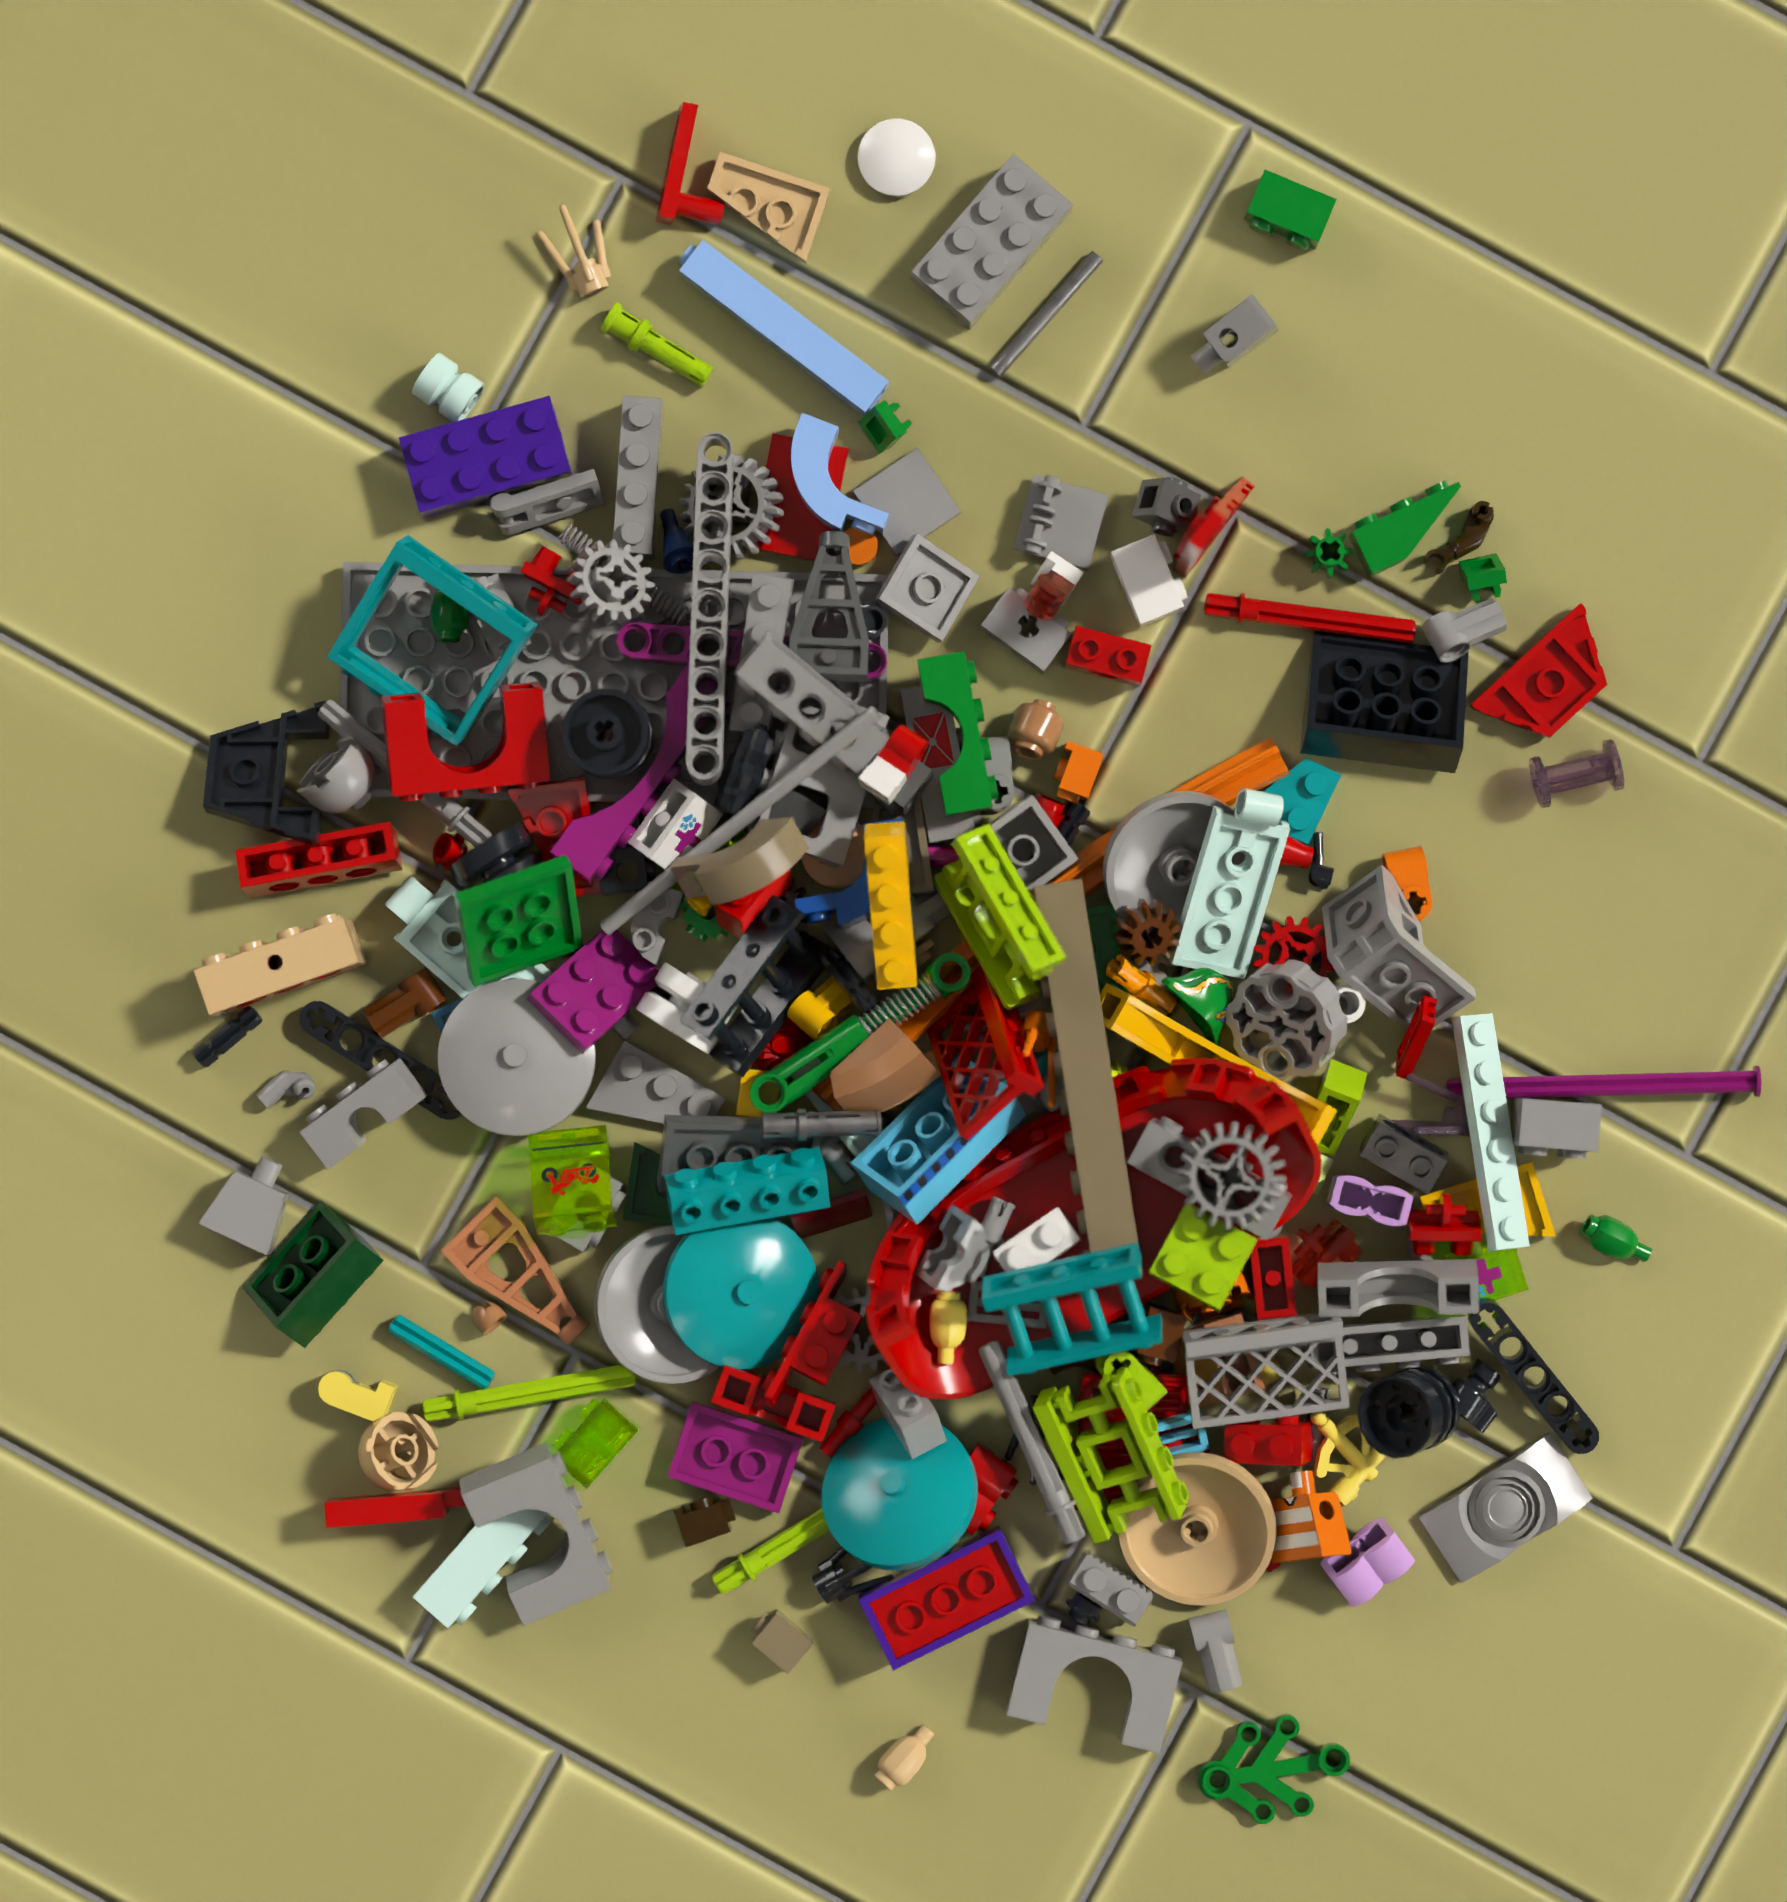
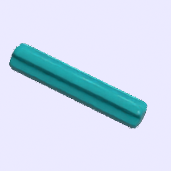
M402 1315L396 1316L389 1326V1334L480 1389L488 1388L495 1376L494 1371Z

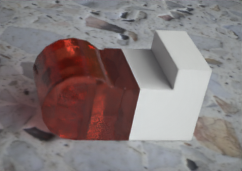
M1051 551L1031 582L1033 586L1023 602L1025 608L1039 619L1045 621L1053 619L1068 599L1084 572Z

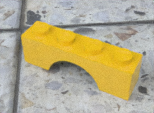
M905 821L865 824L864 842L877 990L917 987L918 971L911 914Z

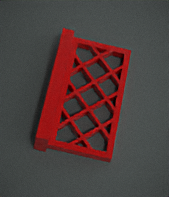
M981 965L971 973L974 986L961 996L927 1030L959 1135L966 1140L974 1136L1023 1091L1033 1097L1044 1087L1032 1049L1028 1057L1022 1055L1027 1034L1024 1030L1018 1008L1005 1009ZM979 1000L975 1016H969L972 1006ZM953 1024L948 1040H943L942 1033ZM971 1024L965 1042L960 1041L965 1025ZM987 1025L988 1030L983 1043L978 1042L983 1026ZM956 1050H962L956 1067H952L951 1064ZM974 1051H980L974 1068H968ZM992 1051L996 1052L997 1056L992 1069H986ZM965 1076H971L965 1093L960 1094ZM983 1077H988L983 1095H977ZM1001 1078L1005 1079L1008 1086L995 1096ZM979 1103L976 1114L969 1120L973 1104Z

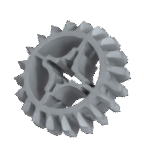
M735 454L733 478L736 479L733 482L732 503L736 504L745 513H740L736 510L732 513L731 533H733L737 525L745 522L751 523L743 532L731 536V556L734 553L735 557L741 560L745 558L746 547L751 553L757 554L759 553L757 545L759 540L767 545L771 543V539L766 533L769 529L772 531L780 530L779 525L772 520L773 517L783 516L784 511L774 506L783 500V495L779 492H773L779 483L775 478H768L770 470L765 466L757 468L758 462L753 458H748L744 462L742 456ZM718 456L717 461L722 460L725 456ZM695 470V471H692V476H693V478H695V479H696V470ZM686 483L683 486L686 491L691 493L690 497L681 498L679 502L680 505L689 508V510L679 516L681 521L690 523L684 532L689 537H693L696 483L694 486ZM751 483L758 495L757 512L751 510L749 506L751 494L749 488ZM712 484L704 490V496L709 500H718L725 494V490L713 492L718 485ZM713 523L712 531L706 525L703 528L702 534L708 539H717L722 535L724 528L718 523Z
M1238 1121L1231 1123L1230 1133L1227 1134L1223 1123H1217L1215 1125L1216 1137H1213L1207 1128L1201 1130V1137L1205 1144L1192 1138L1188 1144L1196 1154L1183 1152L1180 1157L1184 1162L1191 1164L1190 1168L1181 1167L1177 1170L1179 1176L1190 1178L1189 1182L1179 1185L1180 1192L1191 1189L1194 1195L1185 1200L1186 1206H1191L1196 1201L1202 1205L1195 1213L1198 1219L1207 1210L1213 1213L1209 1219V1225L1212 1227L1217 1224L1220 1216L1225 1217V1230L1232 1229L1233 1218H1238L1242 1229L1247 1228L1248 1214L1252 1216L1255 1222L1260 1223L1263 1220V1216L1258 1209L1259 1207H1262L1269 1213H1272L1275 1209L1274 1204L1267 1199L1268 1196L1275 1199H1281L1283 1196V1192L1274 1188L1273 1183L1283 1184L1286 1182V1176L1274 1174L1275 1169L1285 1166V1161L1283 1159L1271 1161L1270 1158L1279 1150V1147L1272 1145L1265 1150L1262 1144L1267 1141L1269 1136L1264 1132L1257 1141L1252 1139L1251 1136L1254 1133L1255 1126L1251 1124L1245 1129L1244 1135L1239 1134L1240 1125ZM1225 1143L1238 1144L1229 1161H1211L1204 1158L1205 1154L1217 1145ZM1249 1149L1259 1158L1262 1164L1264 1182L1258 1180L1256 1176L1250 1174L1246 1169L1245 1162ZM1239 1157L1237 1168L1240 1170L1238 1174H1242L1243 1181L1236 1180L1227 1189L1225 1194L1224 1191L1227 1183L1224 1181L1226 1177H1222L1221 1169L1228 1171ZM1200 1169L1206 1171L1207 1175H1210L1217 1181L1218 1192L1215 1202L1205 1193L1201 1185ZM1242 1189L1249 1192L1252 1190L1260 1194L1255 1201L1246 1206L1226 1207L1229 1198L1235 1190Z

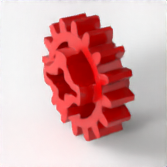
M1288 916L1285 919V927L1282 928L1278 922L1274 921L1271 923L1273 930L1271 935L1264 931L1259 934L1265 943L1263 946L1254 947V951L1261 954V959L1252 962V967L1259 968L1269 963V952L1276 941L1279 953L1277 960L1272 965L1286 963L1285 960L1290 956L1287 950L1291 948L1294 952L1301 951L1304 957L1300 961L1307 963L1309 967L1311 966L1313 956L1320 952V966L1316 973L1319 976L1326 977V971H1335L1332 964L1329 963L1327 956L1326 939L1319 935L1322 928L1320 923L1310 929L1308 928L1307 917H1302L1299 925H1295L1292 916ZM1289 933H1302L1312 940L1306 944L1295 942Z

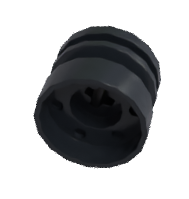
M1420 1366L1406 1368L1394 1374H1389L1368 1385L1359 1399L1357 1417L1360 1431L1371 1447L1382 1455L1402 1458L1410 1457L1423 1450L1438 1446L1449 1439L1458 1426L1461 1408L1458 1393L1450 1380L1435 1369Z

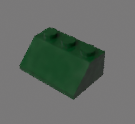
M320 1201L242 1288L278 1330L306 1348L384 1260L360 1234L324 1202Z

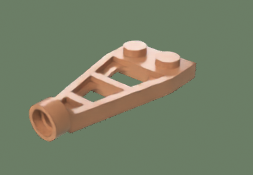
M498 1196L485 1206L440 1251L469 1281L555 1332L567 1346L590 1325L575 1310L525 1223ZM506 1243L516 1245L526 1262L524 1274L513 1282L501 1279L488 1268L489 1259ZM533 1276H539L553 1295L552 1301L543 1309L536 1308L520 1294V1289ZM566 1316L571 1317L572 1320L564 1328H561L560 1321Z

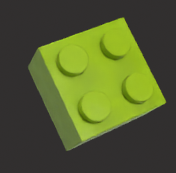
M1185 1204L1151 1267L1149 1275L1220 1312L1258 1239L1232 1226L1231 1230H1225L1224 1221L1221 1219L1212 1227L1209 1225L1211 1214L1206 1212L1198 1219L1195 1213L1199 1208L1195 1205L1186 1206Z

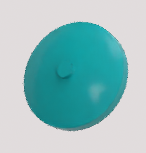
M774 1218L687 1233L680 1240L668 1261L663 1281L664 1308L675 1335L696 1356L721 1367H724L726 1364L738 1369L757 1368L781 1358V1352L791 1335L798 1336L804 1325L800 1322L804 1309L810 1301L816 1303L818 1300V1275L813 1258L801 1238L788 1226Z
M882 1418L862 1427L854 1437L851 1435L834 1454L823 1480V1514L833 1537L856 1560L883 1570L897 1571L917 1568L934 1561L946 1553L966 1531L977 1503V1475L970 1455L957 1437L947 1428L942 1426L946 1442L912 1459L886 1419Z

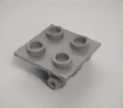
M1033 475L1013 550L1042 558H1047L1052 551L1075 567L1088 570L1109 495L1060 482L1061 479L1054 476L1046 475L1042 477Z

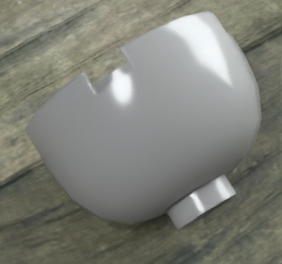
M347 736L336 743L340 748L338 752L330 755L326 751L311 766L300 781L303 788L297 789V792L308 803L328 813H341L350 807L358 810L372 796V792L369 790L375 775L372 757L354 736Z

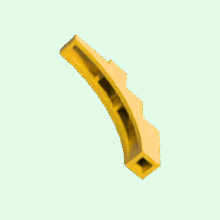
M1106 983L1100 994L1104 1025L1107 1030L1171 1065V1060L1210 1058L1250 1067L1254 1070L1256 1076L1268 1082L1273 1080L1290 1095L1298 1106L1317 1145L1319 1144L1337 1112L1336 1109L1244 1061L1151 1008L1132 995Z

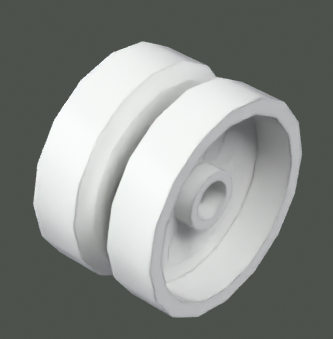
M665 962L656 975L655 981L659 987L673 995L670 1001L655 992H646L636 1009L708 1054L717 1038L714 1036L709 1041L679 1021L707 983L689 972L685 975ZM737 1007L733 1010V1012L724 1022L725 1024L729 1022Z

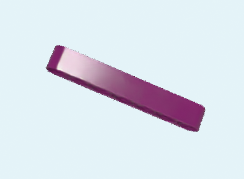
M637 622L628 623L618 632L617 646L622 655L630 661L687 666L690 660L691 627ZM728 630L727 670L736 671L739 665L744 632ZM636 632L643 634L646 637V644L642 650L631 652L625 648V639L628 635ZM785 635L783 644L788 647L790 636ZM679 636L684 639V650L678 655L667 654L663 647L667 638ZM711 639L702 641L698 646V651L703 656H705L702 651L703 646ZM869 643L868 653L876 654L881 660V665L876 671L868 672L867 682H873L882 678L885 674L887 655L879 645ZM779 671V674L787 675L786 673Z

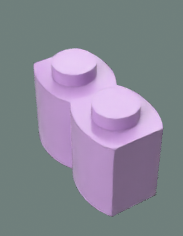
M1335 1175L1332 1176L1326 1204L1340 1213L1353 1216L1366 1215L1371 1220L1381 1224L1402 1226L1407 1224L1413 1197L1403 1189L1394 1186L1372 1185L1360 1177Z
M1381 1517L1366 1524L1349 1541L1352 1554L1323 1558L1320 1565L1352 1607H1356L1372 1599L1382 1588L1383 1584L1403 1576L1414 1564L1415 1559L1386 1520Z

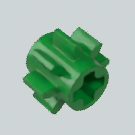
M1326 528L1323 539L1319 540L1313 535L1309 538L1310 543L1315 548L1305 552L1303 557L1313 559L1315 565L1311 569L1312 573L1320 568L1326 570V576L1330 579L1333 575V568L1336 566L1342 571L1347 570L1348 565L1342 559L1344 556L1352 555L1354 550L1350 548L1345 549L1342 543L1346 538L1345 533L1340 535L1339 538L1332 537L1330 529ZM1330 545L1335 547L1334 557L1337 561L1332 558L1327 561L1322 560L1320 556L1323 554V550L1320 546L1325 549L1330 547Z

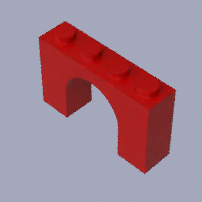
M539 682L499 685L502 717L500 741L489 757L470 766L450 765L437 758L430 750L427 737L425 702L421 693L381 696L388 781L392 796H399L401 801H416L423 799V794L439 792L440 797H456L462 795V790L478 788V793H496L502 790L501 786L517 785V788L521 790L536 789L540 782L550 781L543 688Z

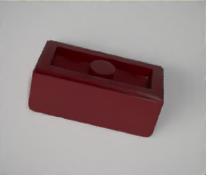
M861 1188L829 1198L830 1208L791 1214L790 1216L797 1235L804 1239L870 1218L872 1210L865 1189Z

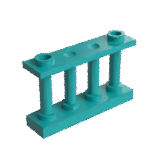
M1138 1243L983 1277L982 1302L986 1312L998 1309L1003 1311L1015 1345L1008 1347L1006 1370L1008 1376L1021 1373L1032 1374L1044 1368L1135 1348L1146 1349L1154 1344L1163 1343L1162 1316L1157 1314L1145 1317L1133 1280L1141 1278L1142 1255ZM1118 1284L1130 1321L1107 1325L1095 1288ZM1077 1292L1080 1294L1091 1329L1068 1334L1056 1296ZM1040 1301L1053 1338L1030 1342L1018 1305Z

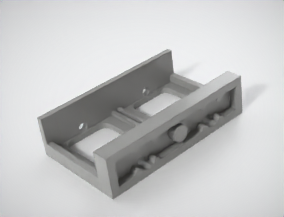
M806 697L799 703L801 710L805 706L817 709L822 707L821 703L814 697ZM879 713L881 719L877 722L886 728L889 716ZM790 718L786 722L783 721L780 731L775 730L772 738L775 740L772 750L773 755L769 768L765 767L762 781L758 789L761 791L760 794L810 755L793 747L792 740L797 724ZM878 752L859 774L855 773L851 768L848 772H845L833 762L827 761L798 784L824 793L829 799L819 835L816 838L802 835L809 847L805 855L820 859L821 864L833 868L843 866L866 793V789L860 786L858 778L865 768L870 766ZM771 807L746 826L749 828L748 834L756 827L760 820L769 819Z

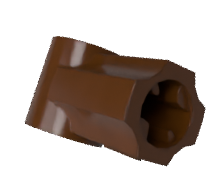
M427 967L400 982L396 990L363 1010L380 1038H384L415 1017L419 1019L447 1001V998Z

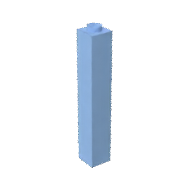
M704 240L697 247L693 244L690 245L681 256L678 263L682 265L679 270L682 279L862 416H865L877 404L889 388V381Z

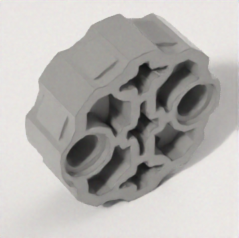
M1289 959L1284 964L1272 965L1267 963L1261 966L1237 986L1234 1000L1227 1005L1226 1024L1230 1027L1234 1037L1233 1047L1244 1061L1254 1064L1281 1081H1284L1289 1076L1299 1075L1307 1077L1313 1074L1335 1054V1048L1339 1041L1346 1035L1347 1017L1340 1007V993L1329 978L1321 977L1313 972L1307 963ZM1285 980L1292 985L1293 989L1287 985ZM1280 1052H1282L1286 1056L1287 1060L1281 1055Z

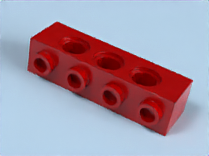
M390 821L320 834L319 846L309 845L292 839L235 850L240 887L249 898L403 870L397 832Z

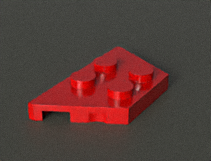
M1582 603L1578 604L1475 699L1469 705L1471 709L1546 738H1550L1608 685L1603 667L1599 663L1597 646L1594 637L1591 636L1584 605Z

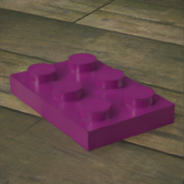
M601 930L533 990L527 1000L571 1044L584 1054L637 1006L646 992H652L658 987L655 977L659 970L642 957L640 952L618 930L614 931L611 935H607Z
M692 1401L667 1477L779 1514L804 1438Z

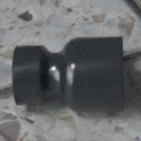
M1477 1358L1469 1368L1468 1377L1457 1378L1452 1385L1458 1393L1461 1408L1460 1416L1483 1434L1498 1415L1487 1400L1485 1393L1488 1389H1493L1502 1377L1485 1362Z

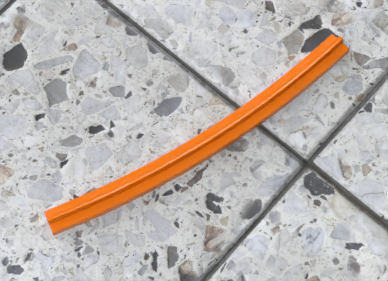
M1269 738L1204 772L1172 792H1200L1211 795L1231 806L1236 803L1237 796L1242 788L1258 791L1289 775V770L1281 757L1278 747ZM1117 826L1075 854L1078 860L1044 885L1082 879L1085 899L1103 887L1104 855L1109 840ZM966 939L950 953L961 955L968 962L970 967L968 984L962 990L952 993L945 999L942 996L937 1001L931 1000V1005L926 1003L925 1009L920 1007L919 1013L914 1011L913 1017L908 1015L907 1021L901 1020V1025L896 1023L913 1043L939 1020L961 996L974 986L971 973L980 966V963ZM947 962L941 966L939 976L943 982L955 984L962 977V968L955 962ZM830 1077L812 1089L834 1111H845L834 1099Z

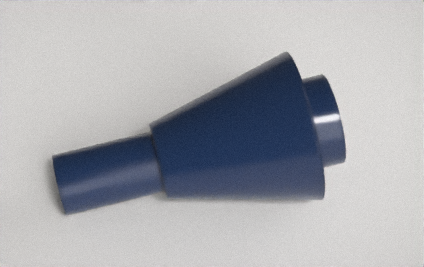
M665 509L660 513V519L664 528L663 566L670 573L685 574L693 570L694 544L679 526L675 511L673 509Z

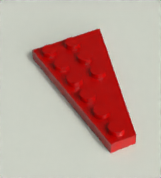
M1242 477L1221 500L1215 496L1203 514H1198L1187 529L1173 555L1178 560L1173 570L1184 578L1189 575L1255 487L1254 484Z

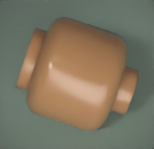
M1035 699L1033 703H1022L1016 708L1007 731L1009 742L1013 745L1012 750L1027 759L1040 760L1042 756H1048L1055 750L1063 729V719L1055 712L1056 708L1052 703L1042 699Z

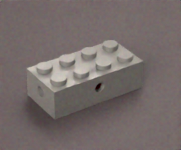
M1013 153L911 271V280L970 330L1071 214L1073 204Z

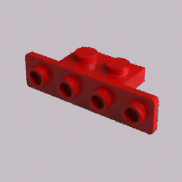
M842 1261L838 1262L835 1269L829 1267L824 1273L818 1287L823 1291L816 1303L810 1301L801 1315L800 1322L804 1324L797 1337L791 1335L781 1352V1356L785 1359L778 1372L772 1369L768 1374L762 1390L766 1392L764 1399L767 1405L774 1407L793 1371L826 1387L863 1320V1315L833 1300L848 1272L847 1264Z

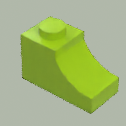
M1333 1059L1330 1060L1314 1098L1337 1110L1318 1144L1320 1152L1334 1157L1361 1101L1367 1072Z

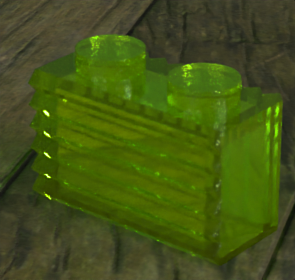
M607 1397L600 1403L593 1398L578 1415L583 1420V1423L574 1433L567 1428L552 1445L558 1450L556 1453H560L567 1472L586 1489L641 1428Z

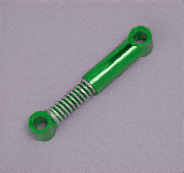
M946 953L939 956L932 965L925 968L926 972L917 978V987L904 988L905 990L903 991L898 989L899 994L892 993L893 998L886 997L887 1002L881 1001V1006L875 1005V1010L870 1009L869 1014L863 1012V1018L856 1016L854 1013L759 1076L750 1088L752 1104L758 1110L765 1113H775L782 1110L828 1079L831 1071L889 1018L895 1024L901 1025L902 1019L907 1021L908 1015L913 1017L914 1011L919 1013V1008L925 1009V1004L931 1005V1000L937 1001L942 996L945 999L952 993L962 990L970 979L968 962L956 953ZM947 962H955L962 968V977L955 984H947L939 976L941 966ZM816 1058L819 1059L820 1065L788 1085L785 1080ZM774 1082L780 1087L781 1097L777 1103L768 1105L760 1099L759 1090L764 1083Z

